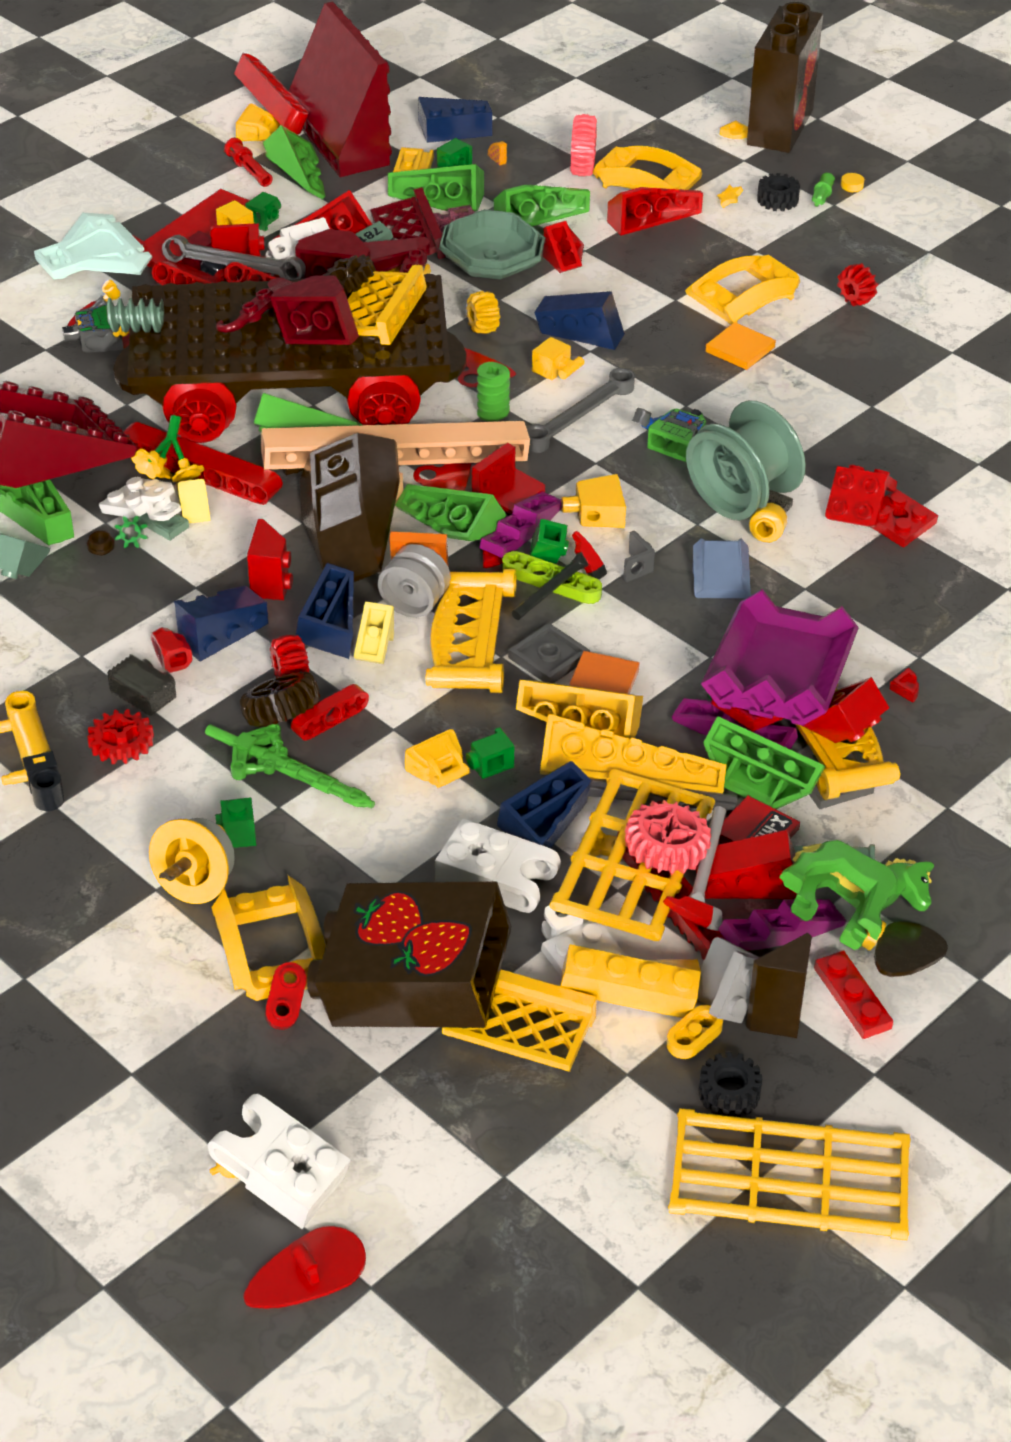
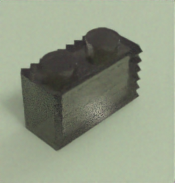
M130 654L129 657H126L121 663H117L116 667L113 666L112 670L109 669L107 672L111 693H115L120 699L123 698L124 701L131 703L132 706L144 711L149 717L177 697L176 682L173 676L166 671L162 673L154 668L147 659L141 660Z

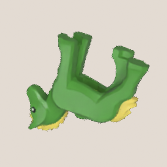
M834 840L826 841L822 844L803 846V850L796 852L795 857L792 859L795 863L786 868L779 877L784 882L785 887L797 893L791 906V912L804 921L811 920L819 905L815 899V892L819 888L829 887L854 906L856 911L842 932L840 942L857 950L867 937L865 929L870 933V937L877 941L882 931L880 913L892 905L900 895L915 910L926 911L929 908L931 897L928 888L929 883L932 882L929 876L930 871L934 868V864L927 861L916 863L913 860L906 861L904 858L901 860L896 858L893 862L888 861L884 865L844 842Z

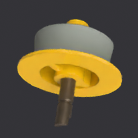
M204 818L174 819L166 822L156 830L149 846V860L156 879L169 894L186 903L202 904L216 898L223 891L228 875L234 866L235 854L233 845L224 828Z

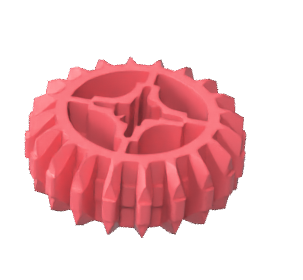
M589 114L576 115L573 120L571 173L581 177L591 176L595 166L597 119Z
M663 800L661 804L651 801L649 806L641 804L640 809L634 810L625 829V846L629 849V855L636 857V863H645L646 870L653 867L658 870V873L665 870L672 875L674 871L678 870L680 873L685 874L687 869L695 870L700 860L706 857V849H709L711 845V828L707 826V819L700 818L699 811H690L689 805L681 807L678 806L677 801L675 804H668L666 800Z

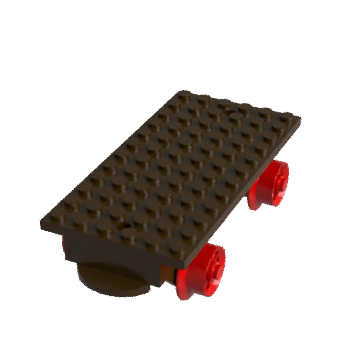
M424 274L427 288L391 345L381 344L379 336L361 335L351 345L286 344L273 307L267 309L261 315L262 318L260 320L247 323L237 331L223 333L216 329V324L220 320L224 322L223 325L236 320L240 315L242 305L254 299L259 290L268 288L267 283L269 281L254 282L247 280L232 283L221 281L206 284L195 282L179 285L169 283L152 286L143 284L132 286L134 305L138 306L140 298H143L145 306L149 305L150 299H154L155 305L159 306L161 299H163L164 323L159 333H156L152 326L150 332L145 333L141 325L140 331L137 333L130 327L129 345L116 358L113 371L115 381L123 391L132 395L146 394L162 405L168 422H170L171 415L181 417L178 434L182 438L195 443H205L218 438L229 427L235 418L236 403L254 389L331 386L347 398L351 414L362 425L408 424L417 413L421 395L436 382L448 383L460 376L466 367L467 354L458 338L447 331L441 275ZM300 278V279L289 280V281L298 282V281H301V280H303V279ZM353 291L345 293L347 300ZM369 315L358 318V320L368 317ZM376 322L368 326H375Z

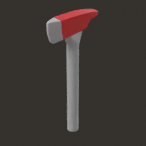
M717 806L713 810L709 826L711 828V845L709 849H706V857L700 860L692 893L681 899L667 896L663 901L666 906L682 917L715 931H719L718 929L722 924V911L705 903V891L726 814V809L721 806Z

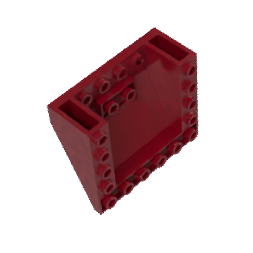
M332 1L324 3L289 92L309 112L302 131L337 175L344 177L390 165L392 149L389 143V136H391L389 115L391 114V109L388 103L390 86L387 82V74H389L390 68L387 60L382 58L378 50L374 49L369 40L361 34L360 30L352 24V21Z
M3 381V384H0V485L19 488L135 456L137 445L130 439L129 435L122 432V428L115 425V421L108 418V414L100 410L101 407L94 404L92 399L86 397H78V400L71 399L69 395L54 391L53 395L44 393L43 389L29 386L28 389L18 388V384L10 381Z

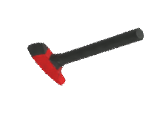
M578 531L572 534L576 544L574 550L575 558L511 612L516 620H520L578 570L584 568L589 576L601 579L607 574L605 565L597 552Z

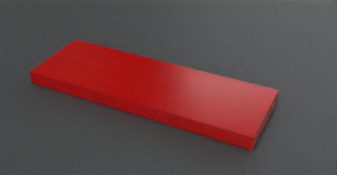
M219 189L144 241L147 246L144 247L145 250L143 252H149L152 255V259L147 266L153 268V265L157 262L169 261L162 251L163 243L168 238L174 235H181L188 239L198 231L211 236V227L217 225V208L234 200L245 206L250 200ZM172 240L170 242L171 252L175 256H181L180 246Z

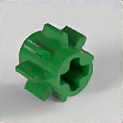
M123 516L124 524L114 526L120 530V535H117L115 540L123 539L125 541L124 548H128L130 542H133L136 548H140L139 540L141 538H149L147 535H144L143 530L148 527V524L140 525L138 523L139 516H135L133 522H130L127 516ZM135 525L134 530L138 532L137 537L132 536L129 539V534L125 530L127 527L131 528Z

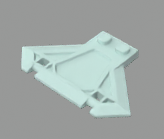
M84 212L60 243L34 251L37 262L54 280L66 278L68 275L82 270L141 275L152 259V255L149 252H143L145 250L144 247L120 222H115L116 218L113 215Z

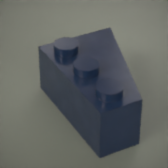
M418 97V121L427 143L450 141L454 138L468 139L492 136V110L488 101Z
M612 291L544 296L534 312L541 333L615 350L625 334Z
M329 563L325 565L298 616L296 635L302 639L305 645L349 659L353 639V571Z
M246 585L218 591L217 595L212 597L200 595L196 596L194 601H174L178 634L185 637L192 650V656L200 662L269 624L267 602Z
M570 761L502 802L497 826L502 832L551 849L587 803L592 780L573 761Z

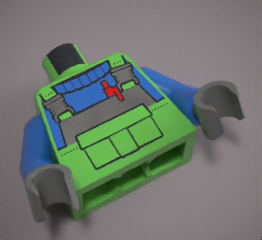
M637 408L632 421L640 423L643 428L648 430L647 448L686 462L688 443L707 422L702 412L693 409L688 413L676 408L670 410L665 415L652 418L651 412Z

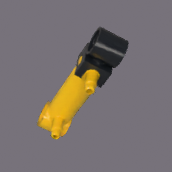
M28 691L13 692L5 700L8 719L0 721V733L13 732L24 769L3 775L1 777L2 784L13 785L27 781L36 808L46 812L54 811L63 805L64 792L61 775L58 772L53 751L50 750L37 711L35 697Z

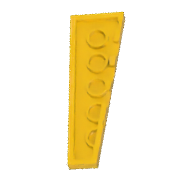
M548 714L540 768L541 775H548L568 762L573 761L589 778L607 780L610 771L617 769L681 789L723 793L726 764L688 753H679L674 749L663 746L656 747L642 743V740L636 738H625L615 735L614 732L608 730H597L585 726L584 723Z

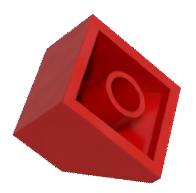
M258 519L247 553L250 589L262 599L284 601L287 589L291 590L293 584V574L288 573V568L291 565V551H287L286 539L264 519Z
M870 677L835 690L827 712L806 723L803 727L834 743L846 739L849 742H854L865 735V728H870L882 720L880 716L889 709V706L873 678Z

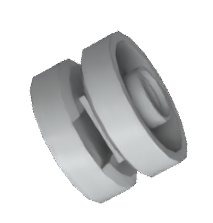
M409 544L403 546L379 575L378 588L386 604L393 606L394 611L406 617L419 618L427 615L436 605L439 598L449 587L451 575L449 567L443 558L434 550L423 545Z

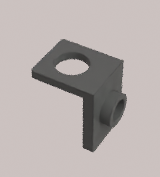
M635 530L631 531L629 535V554L631 557L624 560L623 580L625 582L654 572L655 550ZM638 562L641 568L636 572H631L632 566Z

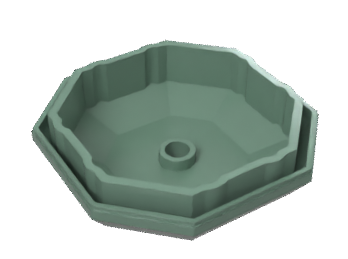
M484 209L445 225L439 249L470 276L501 280L534 267L540 262L545 237L515 213Z

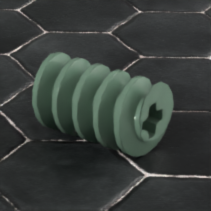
M108 298L107 318L111 330L117 332L121 326L123 332H128L130 327H132L133 331L138 333L142 325L145 333H149L152 326L154 331L159 333L164 323L163 299H161L159 306L155 305L154 299H150L149 305L145 306L143 298H140L138 306H135L132 298H129L127 306H124L122 298H119L117 305L113 306L111 298Z

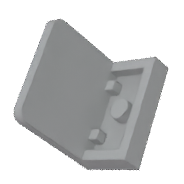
M719 937L713 939L701 967L697 1000L705 1005H710L708 1013L714 1017L742 1023L749 1004L753 962L759 957Z

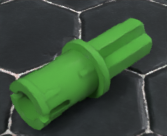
M823 173L820 181L814 186L812 201L815 202L814 205L819 207V204L824 205L826 199L832 193V185L835 178L831 173Z

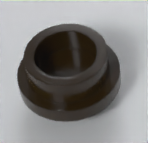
M106 531L93 532L87 541L88 551L99 556L110 553L115 547L114 539Z

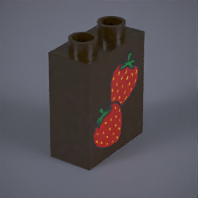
M789 2L784 6H779L755 46L747 145L790 153L813 111L823 13L810 11V7L805 3Z
M498 882L347 883L338 910H329L325 916L323 931L326 948L322 959H313L309 964L307 972L309 995L312 999L322 1000L332 1027L486 1028L512 928Z

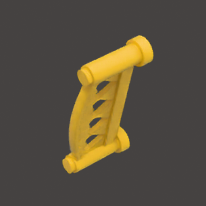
M504 569L503 572H450V585L438 604L432 622L430 645L434 666L426 669V686H432V688L490 689V693H503L504 665L493 663L502 598L516 596V569ZM468 595L478 600L467 606H458L460 603L459 596ZM463 613L476 619L463 625H455L458 621L457 614ZM457 632L473 638L461 644H452L455 640L453 634ZM452 652H460L470 657L456 664L448 663L452 659L450 655Z
M795 724L819 763L825 766L817 781L818 791L824 800L838 798L840 793L893 784L900 779L898 765L890 761L884 762L878 739L872 727L865 728V735L854 741V744H848L843 742L834 743L802 725ZM852 751H859L863 753L862 758L868 762L861 763L844 758Z

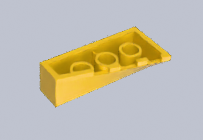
M520 680L516 710L547 722L548 714L584 723L585 726L601 731L602 729L614 732L615 735L631 739V737H636L640 726L643 696L535 680Z
M569 944L563 963L560 986L596 996L598 1001L684 1018L694 1009L697 1002L701 970L698 959L643 960Z

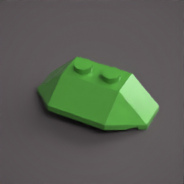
M717 716L703 742L709 760L726 764L724 789L743 798L749 795L774 809H779L811 794L825 768L823 764L719 716Z

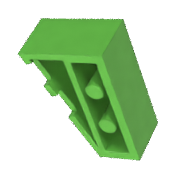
M50 479L19 488L0 485L1 513L48 546L74 538L71 511Z

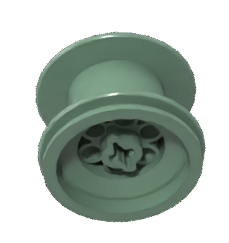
M748 400L738 404L731 413L729 427L721 424H709L702 427L691 438L686 450L687 468L696 490L713 510L731 520L740 521L751 517L758 508L767 506L769 490L776 493L792 492L800 486L805 476V456L797 433L779 412L759 401Z

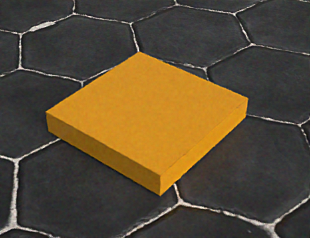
M734 322L706 344V352L748 370L775 348L776 340Z

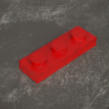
M844 950L815 960V971L862 1039L892 1029L893 1019Z

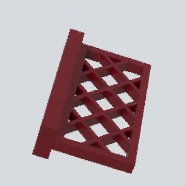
M422 187L413 190L415 197L370 209L374 223L380 221L386 227L388 225L393 226L391 230L393 238L426 237L430 241V253L428 255L436 253L438 259L446 257L439 249L442 232ZM413 206L409 211L403 210L404 208ZM389 214L386 218L380 217V215ZM396 216L403 217L400 221L394 220ZM410 219L416 220L414 224L408 223ZM401 229H407L405 233L399 232ZM415 231L421 232L419 236L413 235Z

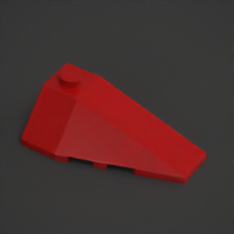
M639 187L624 191L608 201L607 222L622 236L702 213L703 192L699 190Z
M350 190L295 224L298 225L324 217L330 229L351 231L354 234L372 225Z

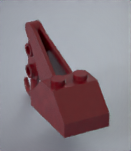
M327 229L300 239L295 247L296 257L300 258L306 266V273L303 278L317 275L322 276L328 273V269L333 268L337 260L350 258L355 255L360 257L363 254L365 257L370 256L376 271L387 272L401 266L400 272L408 273L412 265H422L424 271L427 255L430 253V241L426 237L363 242L351 231Z
M312 276L298 282H292L282 277L272 279L267 283L268 288L259 290L254 299L242 305V310L236 320L225 325L220 320L216 324V329L219 332H234L243 328L247 323L260 320L262 318L261 315L267 309L273 307L286 344L351 345L359 337L344 288L336 276Z

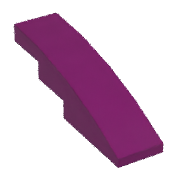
M540 492L514 504L512 515L499 520L496 531L481 538L479 548L501 558L506 553L517 550L532 538L540 519L551 521L561 510V499L545 492Z
M684 698L672 715L674 722L706 736L717 716L751 731L707 700ZM768 725L756 731H751L788 749L792 748L798 738L797 730L794 727Z
M830 899L816 900L819 906L813 918L809 921H804L791 912L794 900H783L778 909H754L748 919H724L718 930L727 941L746 951L760 950L785 945L806 933L816 937L844 926L847 920Z

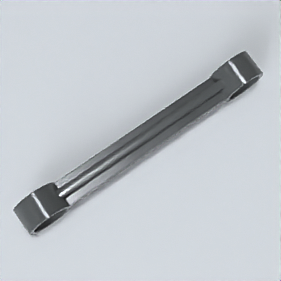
M174 235L168 238L162 246L164 256L172 262H178L184 258L223 265L238 262L261 272L279 275L287 280L302 279L306 273L305 263L295 256L288 257L284 261L190 244L181 235ZM172 240L180 246L181 251H183L182 256H175L171 252L170 242ZM287 262H291V265L295 266L297 273H299L297 278H291L287 275L285 271Z
M627 368L613 369L609 374L608 383L545 425L534 424L528 426L527 431L530 438L529 451L541 453L548 450L550 438L615 394L628 395L632 393L635 384L634 372Z

